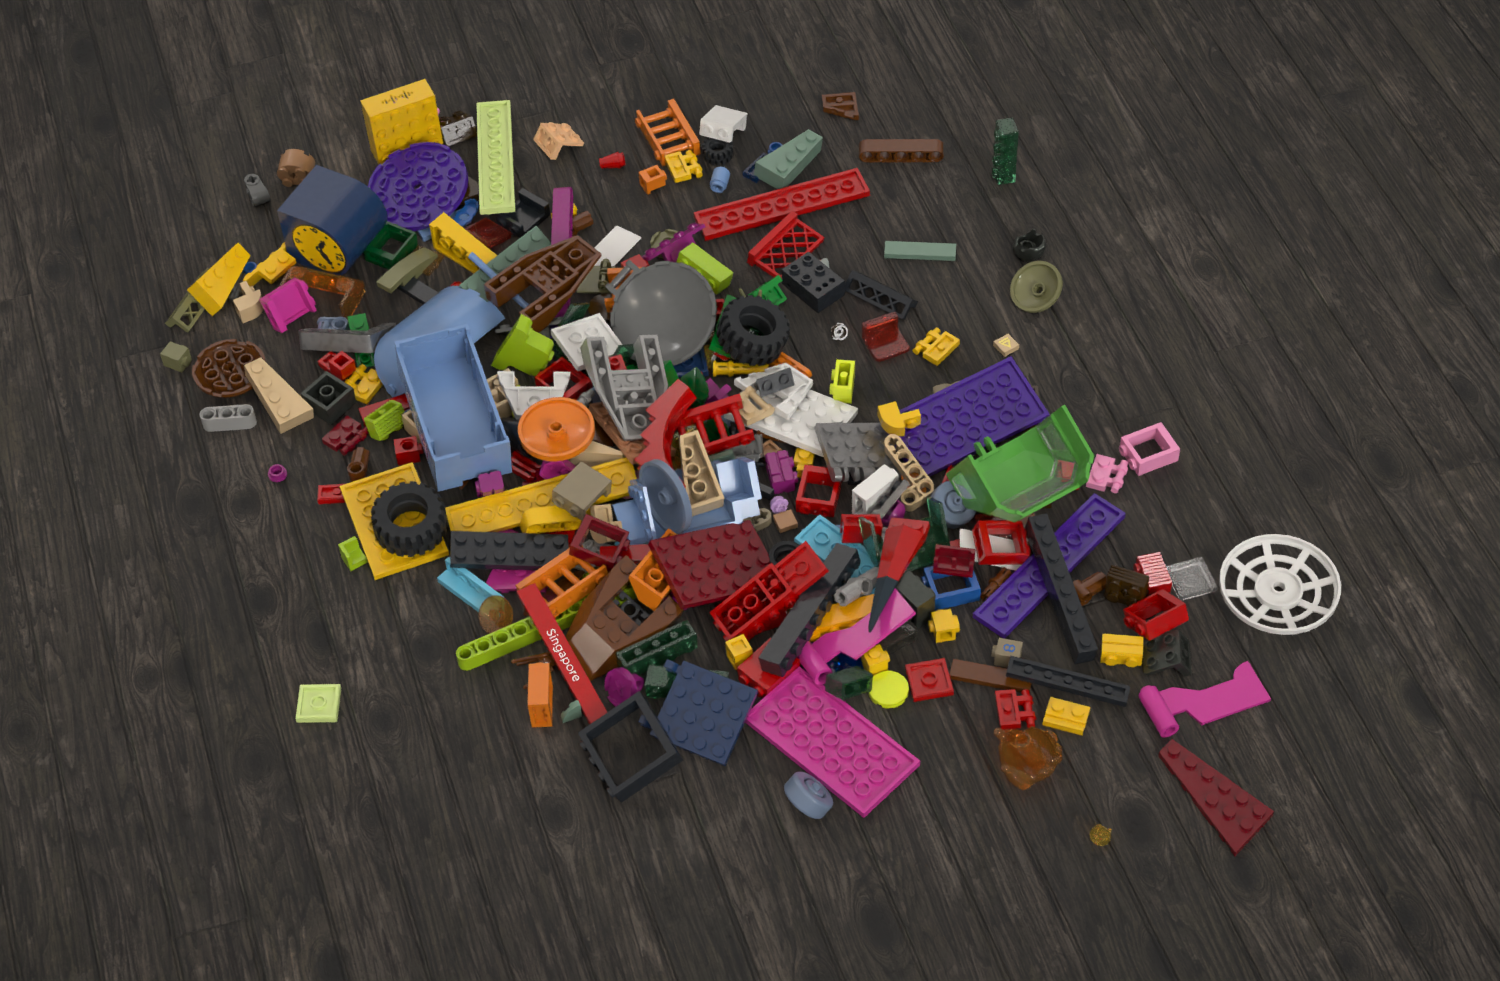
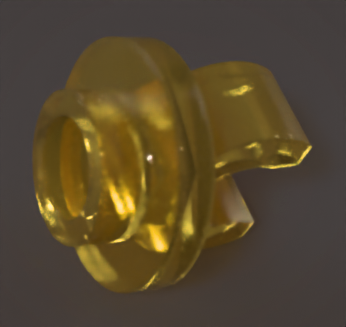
M1097 824L1090 831L1091 841L1098 846L1107 845L1111 839L1112 829H1107L1101 826V824Z

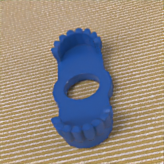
M467 199L465 206L456 213L453 220L464 228L477 213L478 201ZM462 214H467L469 218L466 220H462L459 218V216Z

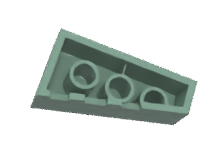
M808 129L756 161L754 176L776 189L788 187L821 151L823 137Z

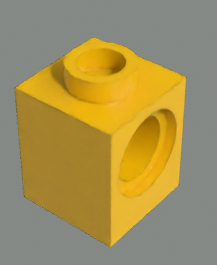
M744 634L725 642L726 656L734 669L737 670V667L753 654L752 647Z

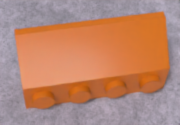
M668 528L661 538L678 534ZM650 550L628 578L638 600L655 611L669 595L671 589Z

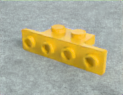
M285 242L277 251L272 252L264 262L259 263L251 273H247L243 282L247 281L251 287L264 278L270 284H273L294 266L296 259L287 253Z

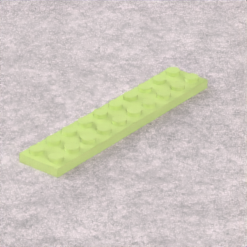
M510 100L478 102L477 136L480 215L515 212Z

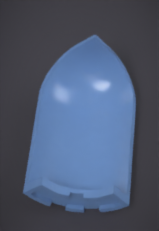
M460 286L444 288L382 336L377 343L374 354L377 375L392 398L399 396L405 392L398 373L395 341L468 324L473 343H475L504 320L505 317L491 301L486 302L480 297V293L470 288L468 290L462 289Z

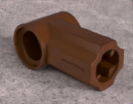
M588 211L573 217L572 237L576 236L578 231L593 225V219Z
M357 447L356 450H353L351 463L347 466L350 482L367 477L366 472L370 451L364 447Z
M1096 572L1082 581H1073L1082 606L1087 604L1093 595L1105 589L1106 576L1102 572Z

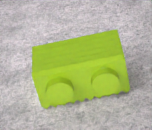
M389 400V402H386V404L364 418L371 438L378 441L386 440L389 434L403 427L402 414L404 410L401 403Z

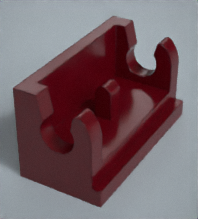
M936 544L933 573L972 578L976 549Z

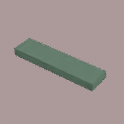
M885 241L884 258L955 261L956 244Z

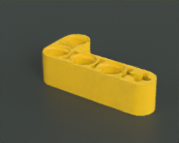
M557 506L535 507L523 512L520 528L522 533L534 534L578 530L582 520L573 517L568 511ZM589 508L586 511V514L591 516V510Z

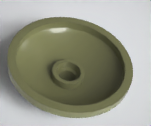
M1030 262L1020 268L1014 275L1010 286L1011 298L1015 305L1025 312L1037 313L1051 307L1059 298L1063 286L1062 276L1059 270L1049 262Z

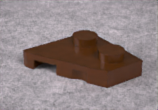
M855 92L822 95L823 112L859 120Z

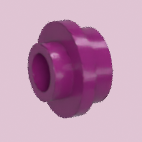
M275 464L270 467L268 477L273 482H281L287 477V470L282 465Z

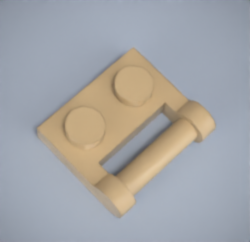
M752 386L747 387L745 391L740 393L743 409H740L739 412L746 426L769 417L774 413L775 408L771 404H767ZM751 398L762 410L759 411L748 399Z

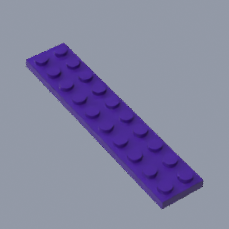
M1095 493L1054 533L1069 573L1126 515L1125 512ZM1034 554L973 613L975 620L1004 639L1048 596Z

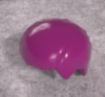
M897 500L881 519L882 524L888 527L891 517L904 518L906 513L905 505Z

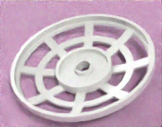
M1267 534L1243 541L1228 553L1220 571V590L1229 609L1246 624L1273 634H1299L1317 628L1333 615L1341 595L1340 576L1330 558L1313 544L1289 535ZM1270 544L1289 545L1301 549L1302 552L1297 559L1285 555H1272ZM1262 545L1264 556L1253 559L1246 565L1236 559L1244 551ZM1309 555H1312L1323 564L1330 575L1329 577L1318 580L1313 570L1304 564ZM1274 561L1292 564V567L1289 570L1275 567ZM1266 562L1267 569L1259 575L1251 570L1255 566ZM1231 564L1240 571L1237 579V590L1225 588V577ZM1300 569L1304 571L1312 582L1302 583L1297 575ZM1245 576L1255 582L1254 590H1243ZM1333 584L1334 598L1331 607L1327 609L1318 606L1321 599V587ZM1279 586L1284 591H1276L1274 587ZM1315 590L1313 603L1302 599L1303 591ZM1228 597L1240 598L1245 608L1253 615L1250 618L1243 615ZM1256 597L1262 604L1258 610L1254 609L1246 598ZM1297 605L1307 609L1295 617H1292L1289 609ZM1269 609L1281 611L1283 618H1274L1265 614ZM1313 612L1324 615L1317 622L1297 628L1294 623L1305 619ZM1263 619L1273 623H1286L1288 629L1273 628L1257 622Z

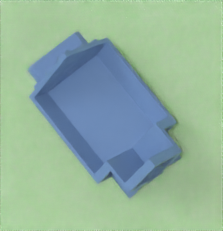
M746 457L724 462L719 460L710 461L724 496V506L693 516L690 527L682 533L731 523L741 524L743 519L760 515L758 500L762 499L755 461ZM682 468L674 470L683 482ZM639 478L630 480L628 491L633 499L611 504L617 521H621L622 529L629 531L628 539L631 540L630 545L650 542V540L661 538L666 531L652 517L647 487L639 483Z

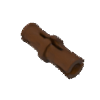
M1002 567L997 575L988 581L987 587L980 594V598L983 601L986 597L988 599L1012 575L1009 569L1004 572L1006 567Z

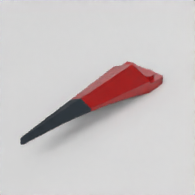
M891 517L888 529L885 531L868 625L869 633L872 632L900 578L926 541L930 528L929 521Z

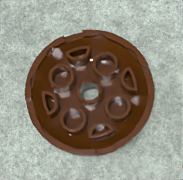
M237 339L222 340L211 344L199 353L197 361L192 367V376L198 388L208 395L220 398L236 397L253 389L245 375L244 365L258 358H262L265 362L266 359L262 350L252 342H240Z

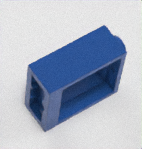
M933 566L923 569L921 581L935 593V611L980 601L981 588L974 571L972 578L963 577L967 588L938 594L933 580L953 575L933 573Z

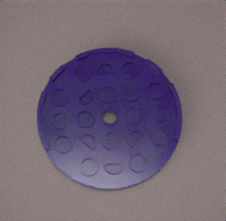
M421 142L411 144L409 148L404 150L398 149L388 156L389 159L382 165L379 164L368 183V187L383 202L387 211L388 222L408 230L418 231L429 228V224L443 212L449 216L456 210L467 191L468 173L461 157L457 152L452 151L450 147L434 142ZM418 184L422 185L419 188H416V190L414 189V187H416Z

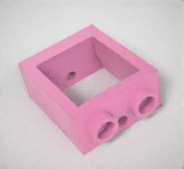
M1160 422L1121 437L1119 452L1127 459L1131 470H1134L1140 476L1178 461L1180 448ZM1155 439L1163 451L1141 459L1133 446Z

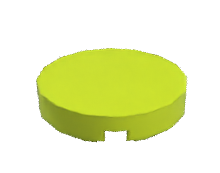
M882 671L871 678L868 685L869 697L873 703L882 705L883 708L898 707L908 697V682L898 672Z

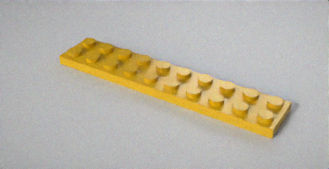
M626 457L591 467L612 480L611 493L607 497L601 495L594 504L597 505L629 496L628 486H630V480L637 479L633 464ZM568 474L446 507L450 531L499 532L519 527L525 510L535 507L556 506L552 502V490Z

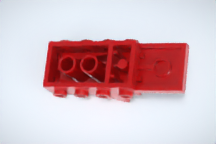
M805 541L776 565L770 563L709 613L715 620L713 624L719 631L724 632L723 638L726 641L744 634L749 642L756 634L779 627L788 615L787 610L795 605L799 595L828 573L829 570L808 542Z

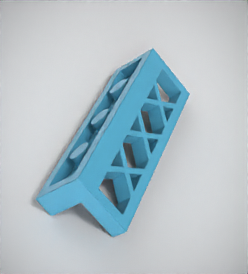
M450 557L445 559L447 569L437 577L438 583L492 623L496 622L507 612L504 596L466 568H450Z

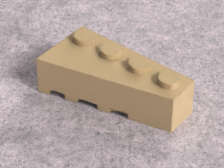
M262 358L244 365L247 379L280 434L314 418L313 408Z
M698 430L680 435L679 449L682 477L691 503L692 517L723 507L724 496Z

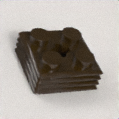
M1111 565L1107 574L1104 597L1112 603L1119 602L1129 607L1146 598L1149 576Z

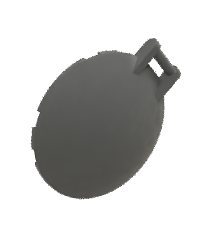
M628 260L620 273L610 284L607 283L605 286L615 295L610 317L614 334L626 348V355L636 361L633 345L639 335H657L663 361L671 360L673 366L685 362L702 349L714 329L717 305L713 289L700 272L687 264L660 261L639 269L633 262ZM631 270H633L631 275L616 290L615 288L620 284V282L628 275V273Z

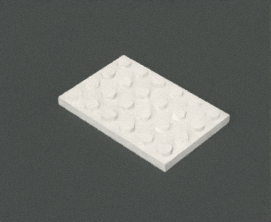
M809 390L790 419L786 420L774 411L771 416L746 427L756 431L759 430L766 435L824 457L814 429L816 423H851L858 414V408ZM774 393L761 397L774 408L784 401ZM751 398L748 399L759 411L762 410ZM732 413L724 414V418L735 422Z

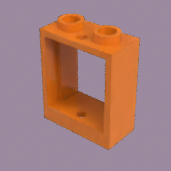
M538 662L529 664L528 710L532 727H552L553 682L549 663Z

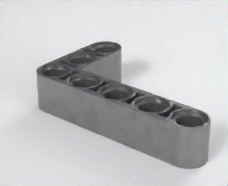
M384 323L367 331L299 330L300 348L302 350L373 353L382 336L394 328L396 323Z

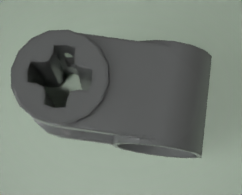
M249 174L244 178L245 185L247 186L246 192L254 207L271 201L268 190L258 175Z

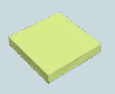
M300 685L296 722H337L341 685Z

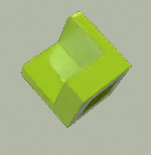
M355 536L338 544L341 557L350 571L368 563Z

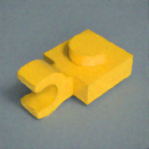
M796 448L794 456V467H797L798 478L802 477L804 465L813 466L815 458L814 453L801 448Z

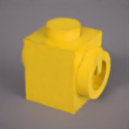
M951 609L931 612V620L928 621L930 633L933 632L936 643L956 640V633L960 631L957 615H952Z

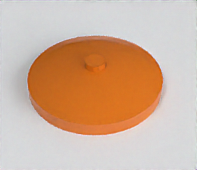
M565 397L547 398L536 402L522 414L518 423V436L522 447L533 457L545 461H563L581 454L591 444L595 434L594 419L590 410L579 401Z

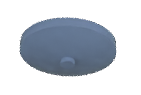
M653 459L644 463L639 471V483L647 487L653 519L665 531L668 528L676 534L686 531L691 525L692 508L687 491L679 476L667 463L659 459Z

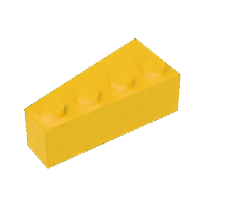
M444 212L429 224L434 249L472 273L477 272L480 268L468 258L470 253L476 254L485 264L497 256Z
M238 242L191 285L187 291L213 316L223 307L251 255Z

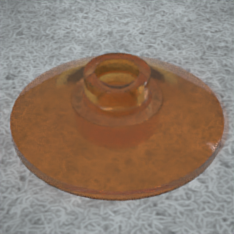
M494 595L483 601L479 610V621L482 628L488 634L512 624V607L504 597Z

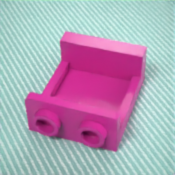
M293 278L259 299L274 330L283 333L288 330L286 325L309 311L313 313L317 311L314 306L316 305L315 300L309 295L307 291L308 286L305 281Z

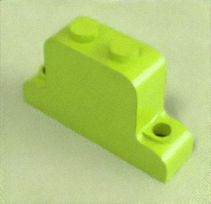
M521 314L496 352L491 366L499 370H505L508 366H513L529 375L536 376L540 370H545L548 361H551L555 353L552 351L554 342L531 328L532 320Z

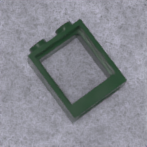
M387 221L386 225L365 249V260L385 269H391L399 261L410 255L418 246L416 233ZM390 238L404 243L394 255L381 250Z

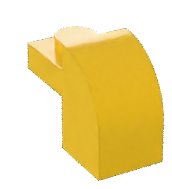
M896 401L878 406L877 415L880 424L888 434L905 436V428L911 429L921 424L919 409L900 414Z

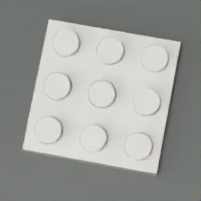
M600 313L551 329V336L577 371L585 369L580 347L586 337H604L608 357L620 354L622 356L626 355V348Z

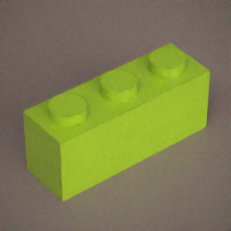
M691 243L679 252L676 263L687 264L700 272L709 282L716 295L730 285L733 272L695 243Z

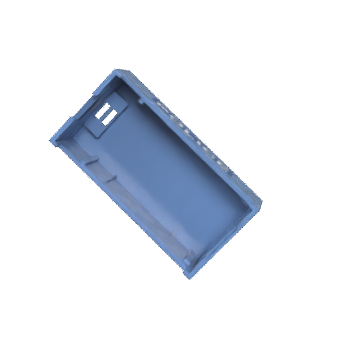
M464 324L395 341L398 373L437 491L462 486L463 481L476 478L479 474H490V472L498 470L501 472V475L512 473L510 440L506 436L470 334L469 325Z

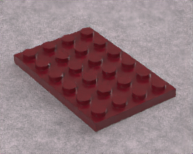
M745 520L741 524L731 523L650 540L648 543L681 610L727 599L770 564L769 554L750 520Z

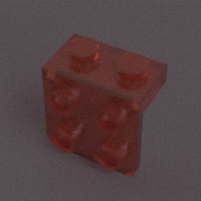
M896 312L862 323V339L876 361L880 362L909 351V345L898 329V315Z

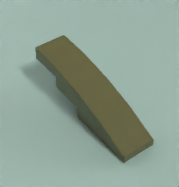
M425 247L411 253L389 269L377 281V286L392 293L399 285L405 286L413 277L417 279L434 262L438 254Z

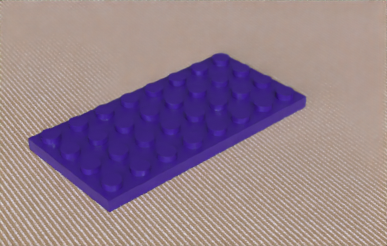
M1012 356L899 410L900 414L919 409L921 414V424L915 428H905V436L899 437L930 477L962 461L970 454H977L974 448L975 442H980L985 450L987 449L983 441L985 437H990L995 445L1042 422L1050 414ZM902 458L904 463L909 461L907 458Z

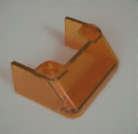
M299 266L290 268L279 285L280 287L291 279L297 278L305 281L308 287L344 295L339 305L342 317H345L347 320L348 316L353 315L366 291L362 280Z

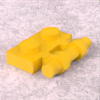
M688 150L686 155L683 156L681 151L665 155L666 165L675 183L692 179V173L697 178L703 176L702 167L697 163V157L691 150Z
M936 327L933 331L930 330L923 340H919L916 343L913 353L918 355L920 352H923L924 359L938 366L960 345V339L946 331L940 335L941 331Z
M361 364L356 368L352 376L344 382L353 387L357 401L368 404L383 384L376 370L370 369L368 373H365L364 371L367 368L364 364ZM358 379L361 380L358 385L355 384Z

